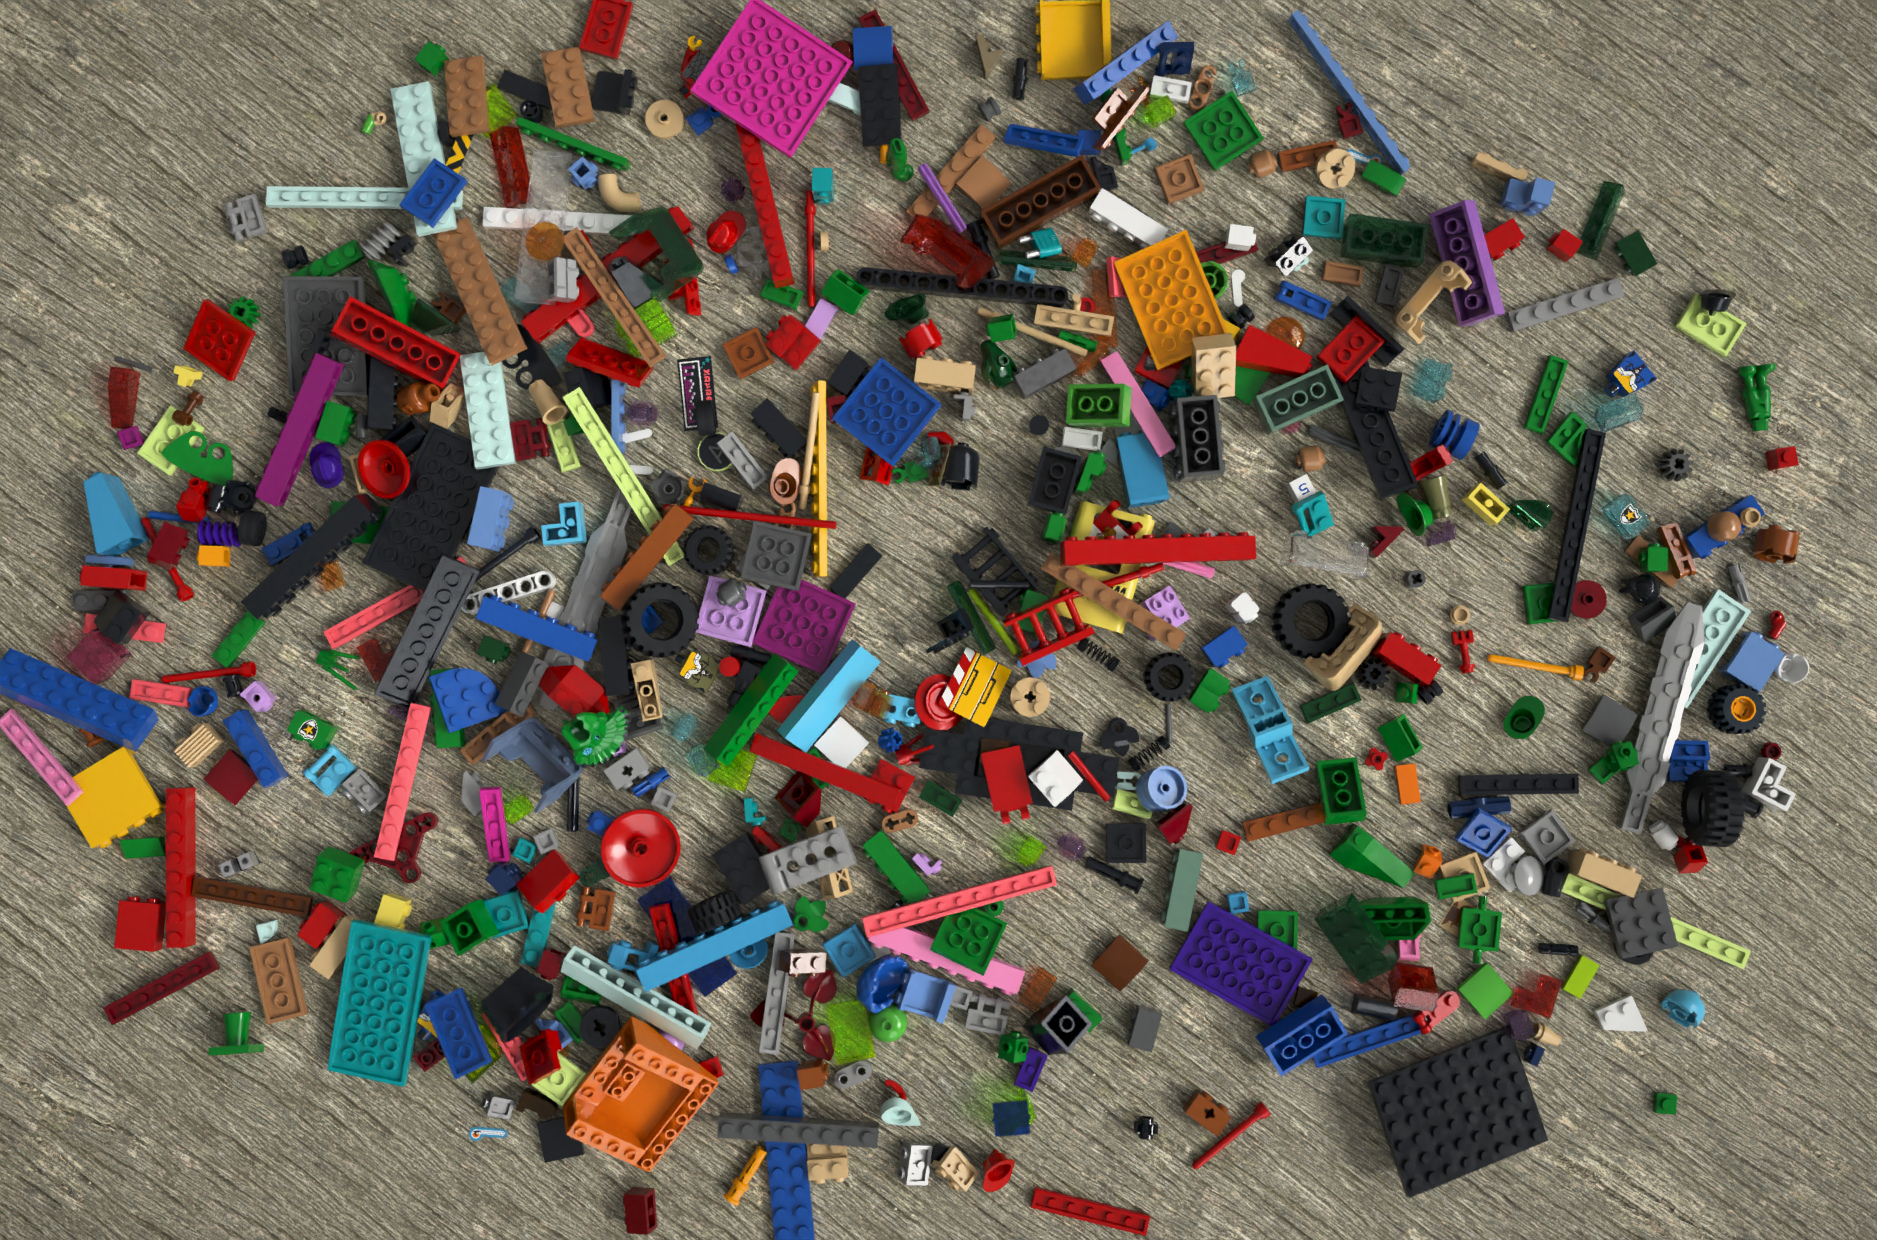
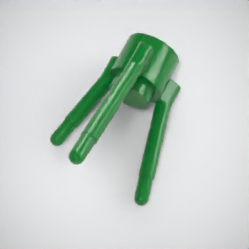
M324 649L321 650L316 658V663L344 684L356 690V686L332 668L336 667L349 672L348 668L337 663L338 658L335 656L357 660L360 659V656L337 652L333 649H330L329 652Z

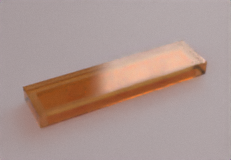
M1107 269L1093 270L1092 281L1095 313L1114 316L1111 337L1097 335L1098 349L1118 347L1114 297L1109 296Z

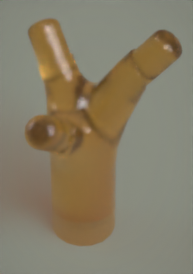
M1139 76V86H1148L1149 82L1146 80L1143 83L1142 76ZM1148 93L1143 101L1145 108L1153 105Z

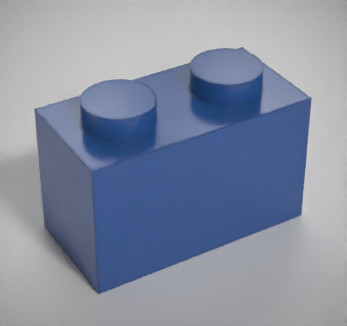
M1231 626L1202 646L1200 650L1213 668L1217 666L1222 668L1229 663L1228 659L1233 655L1238 657L1246 651L1244 648L1248 644L1237 628Z

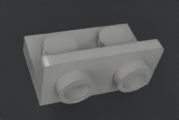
M361 768L342 783L343 791L341 793L347 800L352 799L356 803V809L361 814L365 813L367 816H370L372 811L388 798Z
M908 1140L903 1141L900 1149V1166L897 1170L899 1181L905 1185H928L933 1148L931 1144L911 1143Z

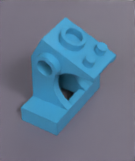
M617 940L609 946L606 955L609 957L607 963L612 964L611 967L616 970L625 968L636 971L635 966L638 965L640 960L656 957L659 946L655 941L647 940L645 948L638 949L630 947L631 943L628 941ZM629 953L639 955L636 964L626 962ZM636 972L635 978L641 983Z

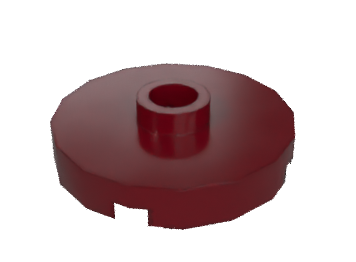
M1591 580L1576 582L1571 613L1582 619H1591L1601 614L1607 602V596L1602 586ZM1586 596L1590 598L1589 603L1585 601Z

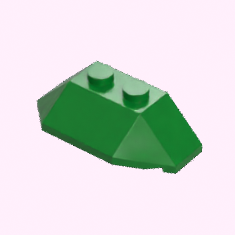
M371 259L368 260L367 263L393 319L411 328L418 309L416 305L418 300L413 290L410 291L407 285L410 282L406 274L388 265Z
M1379 897L1349 905L1352 925L1356 928L1358 927L1375 940H1416L1431 923L1429 903L1416 897Z

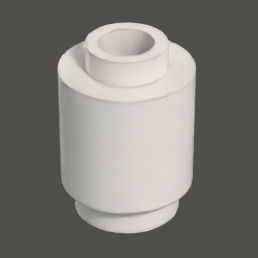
M1663 820L1653 823L1648 828L1651 831L1650 835L1662 850H1671L1677 846L1679 838Z

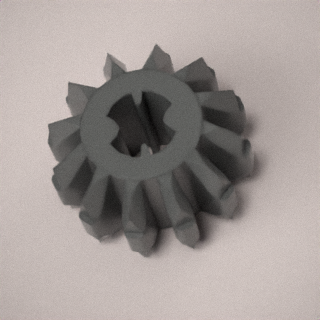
M1675 448L1670 449V452H1664L1663 457L1658 460L1662 465L1657 468L1663 470L1660 476L1667 475L1668 481L1674 479L1675 482L1680 481L1681 478L1686 479L1688 477L1687 473L1693 471L1689 465L1694 462L1688 460L1691 454L1684 455L1683 449L1677 451Z

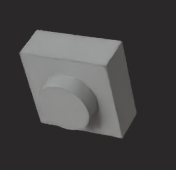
M659 786L651 805L670 812L678 794Z
M553 828L533 836L541 854L561 846Z
M956 985L950 1005L967 1010L973 990Z

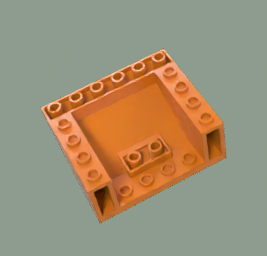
M631 1016L564 1103L563 1113L566 1135L650 1172L719 1084L718 1079L651 1026Z

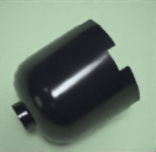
M959 442L957 445L950 447L941 486L944 487L946 483L951 485V489L970 491V487L977 489L980 457L976 450L969 447L968 443Z

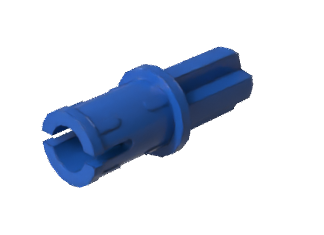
M662 767L654 774L647 775L645 780L632 787V791L635 796L639 797L648 790L655 789L658 784L670 778V775L665 767Z

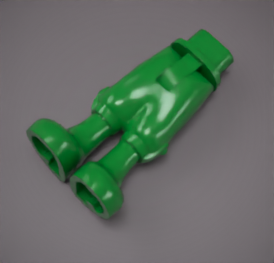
M899 138L892 139L886 158L887 165L892 167L890 170L891 176L898 181H909L913 177L914 170L911 165L906 164L907 151L905 144Z
M1775 363L1737 368V373L1742 377L1745 385L1742 390V396L1744 397L1748 422L1752 423V432L1769 430L1768 421H1771L1769 419L1771 417V389L1766 385V378L1769 373L1776 369ZM1754 375H1755L1756 384H1757L1756 389H1755V386H1754V383H1753V376H1754Z

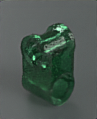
M601 858L594 862L593 865L584 869L580 873L579 879L583 885L592 886L611 875L606 870ZM588 873H593L594 877H592V880L586 879Z

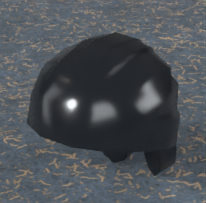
M1640 574L1632 579L1622 578L1620 580L1626 586L1620 588L1619 592L1622 594L1630 593L1639 603H1650L1656 600L1660 594V584L1652 575Z

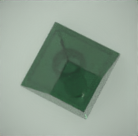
M418 298L410 320L416 325L414 329L418 332L436 336L457 333L461 330Z
M1516 500L1505 504L1510 508L1508 512L1532 532L1546 529L1554 513L1550 510L1549 504L1543 500Z

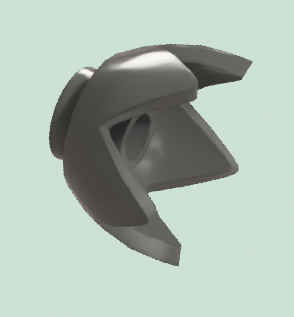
M663 470L658 478L653 479L649 483L652 492L655 494V500L659 504H675L683 497L684 480L680 476H676L672 471ZM672 486L673 490L669 493L666 492V487Z

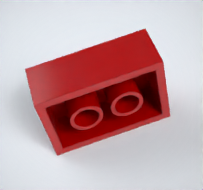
M1398 632L1382 633L1380 642L1370 654L1382 659V662L1387 663L1388 666L1415 684L1429 685L1442 666L1437 663L1438 659L1431 654L1425 655L1422 653L1418 645L1412 642L1409 644L1404 641L1405 637Z

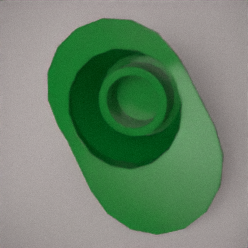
M1400 493L1397 496L1398 508L1405 518L1410 531L1416 536H1422L1425 528L1434 523L1429 506L1422 501H1415L1406 493Z
M1534 696L1519 698L1503 721V728L1506 734L1515 739H1525L1531 736L1545 714V707L1542 701Z

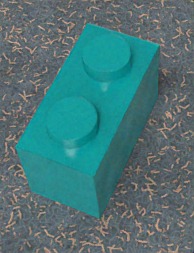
M813 167L812 193L814 201L818 202V204L827 205L829 202H834L835 179L832 168Z

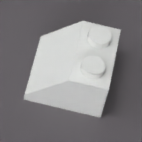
M1058 750L1027 775L1054 807L1070 795L1083 781Z

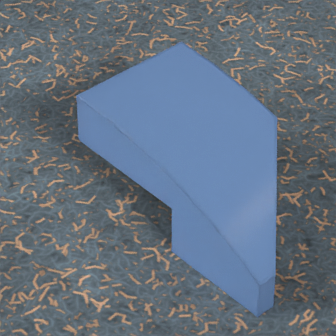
M535 1020L540 1031L548 1028L552 1031H558L562 1049L574 1040L562 1023L555 1020Z

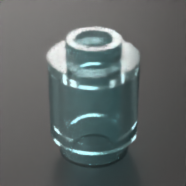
M689 712L687 715L683 713L673 726L671 735L684 743L698 727V719Z

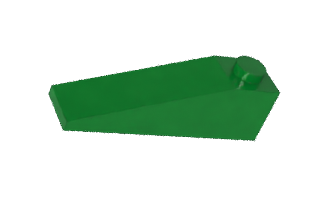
M1354 824L1350 826L1329 854L1346 868L1402 888L1406 886L1415 874L1411 868L1376 839Z

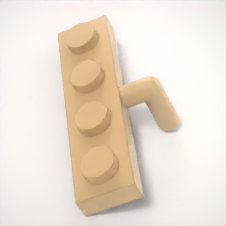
M1079 294L1073 295L1072 310L1037 304L1034 325L1111 337L1114 316L1080 311L1082 301Z

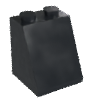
M1064 995L1034 1012L1022 1027L1048 1055L1068 1053L1093 1024L1069 997Z

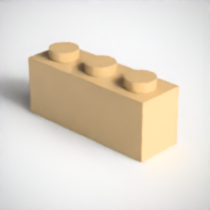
M351 914L344 918H339L334 925L336 927L334 932L329 933L323 940L324 946L322 949H318L311 957L313 961L309 966L328 980L335 977L345 963L351 921L356 919Z

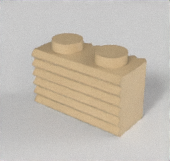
M209 723L195 725L188 737L185 736L176 743L177 747L173 751L189 768L198 766L225 741Z

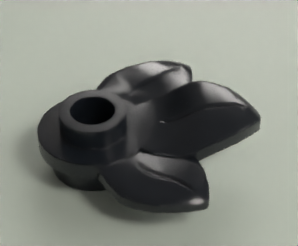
M1119 717L1113 718L1109 722L1108 729L1102 733L1100 738L1103 750L1113 747L1121 756H1125L1130 742H1139L1137 730L1128 726L1126 721ZM1117 723L1121 725L1119 731L1114 729V725Z

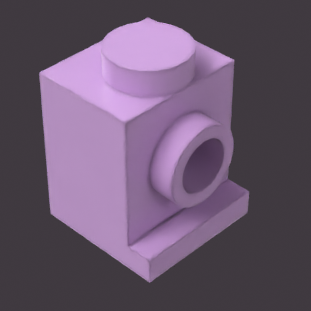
M254 681L240 693L256 712L268 711L273 707V702L277 699L262 681ZM257 695L260 696L259 701L255 698Z

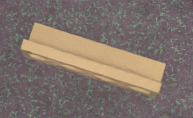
M834 816L812 821L808 827H805L807 836L811 837L824 832L823 823L829 822L830 829L837 827ZM829 846L826 847V853L829 856H834L836 854V850H834V852L832 853L829 850ZM812 853L813 860L815 863L817 862V857L815 854ZM847 867L818 878L823 900L835 899L853 892ZM840 880L844 882L846 889L841 892L838 886Z

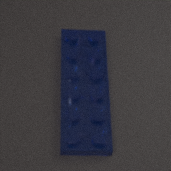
M671 877L637 900L651 921L649 907L669 902L679 942H689L694 940V936L698 935L687 914V910L691 905ZM724 956L688 974L703 996L706 997L737 975V971L728 958Z

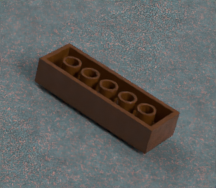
M1080 155L981 210L979 218L982 220L984 227L999 251L1017 241L1018 237L1028 235L1029 232L1037 230L1098 196L1101 187L1083 155Z

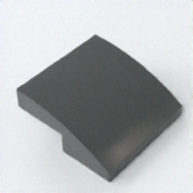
M637 693L613 701L615 710L623 706V709L627 710L629 714L628 736L624 738L625 741L663 729L660 718L648 721L642 720Z
M1602 694L1593 706L1591 715L1581 728L1586 733L1611 747L1612 743L1624 740L1638 714Z

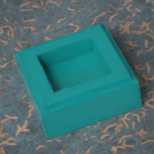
M520 837L512 856L531 863L538 847L536 843Z

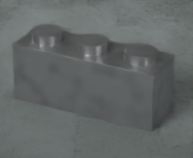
M1058 348L1050 353V357L1046 359L1042 357L1032 363L1033 366L1026 369V367L1017 370L1014 380L1025 400L1073 374L1077 368L1066 348L1063 350Z

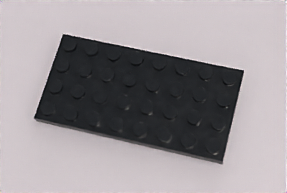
M432 423L410 466L408 486L403 493L394 498L362 563L424 591L441 555L445 554L452 558L455 557L472 523L480 486L489 488L500 466L477 470L474 464L471 440Z

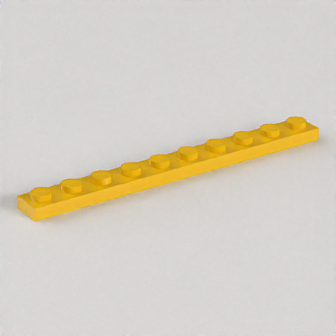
M818 380L810 388L811 397L812 392L820 393L813 463L811 466V475H813V483L811 484V494L813 495L811 513L813 514V519L827 520L826 381ZM811 527V533L813 534L811 552L814 553L811 571L814 573V577L827 576V528Z

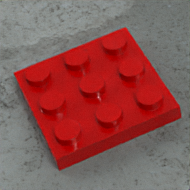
M206 299L202 302L183 349L231 382L236 379L256 332L209 299Z

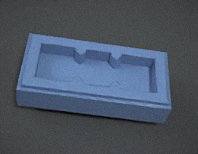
M87 555L85 558L86 563L103 564V567L115 568L116 565L133 567L134 562L131 558Z

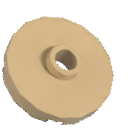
M659 100L648 108L645 114V123L654 137L671 139L682 131L684 115L676 103L670 100ZM663 116L668 117L666 121H661V118Z

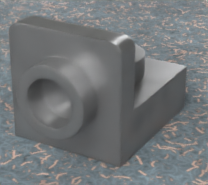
M489 1091L488 1095L483 1098L482 1108L486 1116L510 1120L515 1099L495 1095L493 1091Z

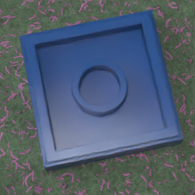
M1477 808L1454 837L1458 842L1488 858L1512 828L1507 823Z

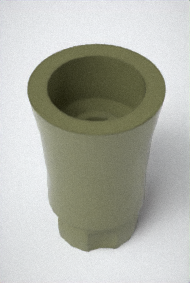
M1446 474L1419 481L1433 519L1452 515Z

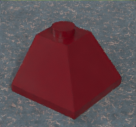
M797 771L777 794L775 799L795 820L808 827L820 813L822 790L807 774Z
M1183 801L1182 804L1154 823L1170 845L1172 843H1179L1184 839L1183 835L1187 832L1193 807L1187 801Z

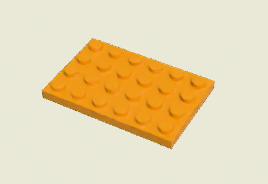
M1187 229L1114 262L1157 370L1191 357L1192 338L1229 334Z

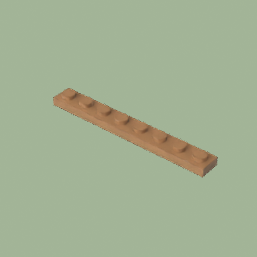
M578 227L561 237L649 367L651 368L667 356Z
M1050 552L1041 567L1048 574L1176 651L1186 636L1185 632L1077 567L1061 566L1060 557Z

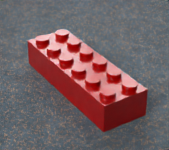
M351 296L330 334L420 382L435 384L440 389V392L444 389L461 356L460 353Z

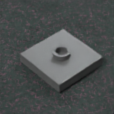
M1552 809L1546 811L1518 832L1541 864H1546L1575 842Z

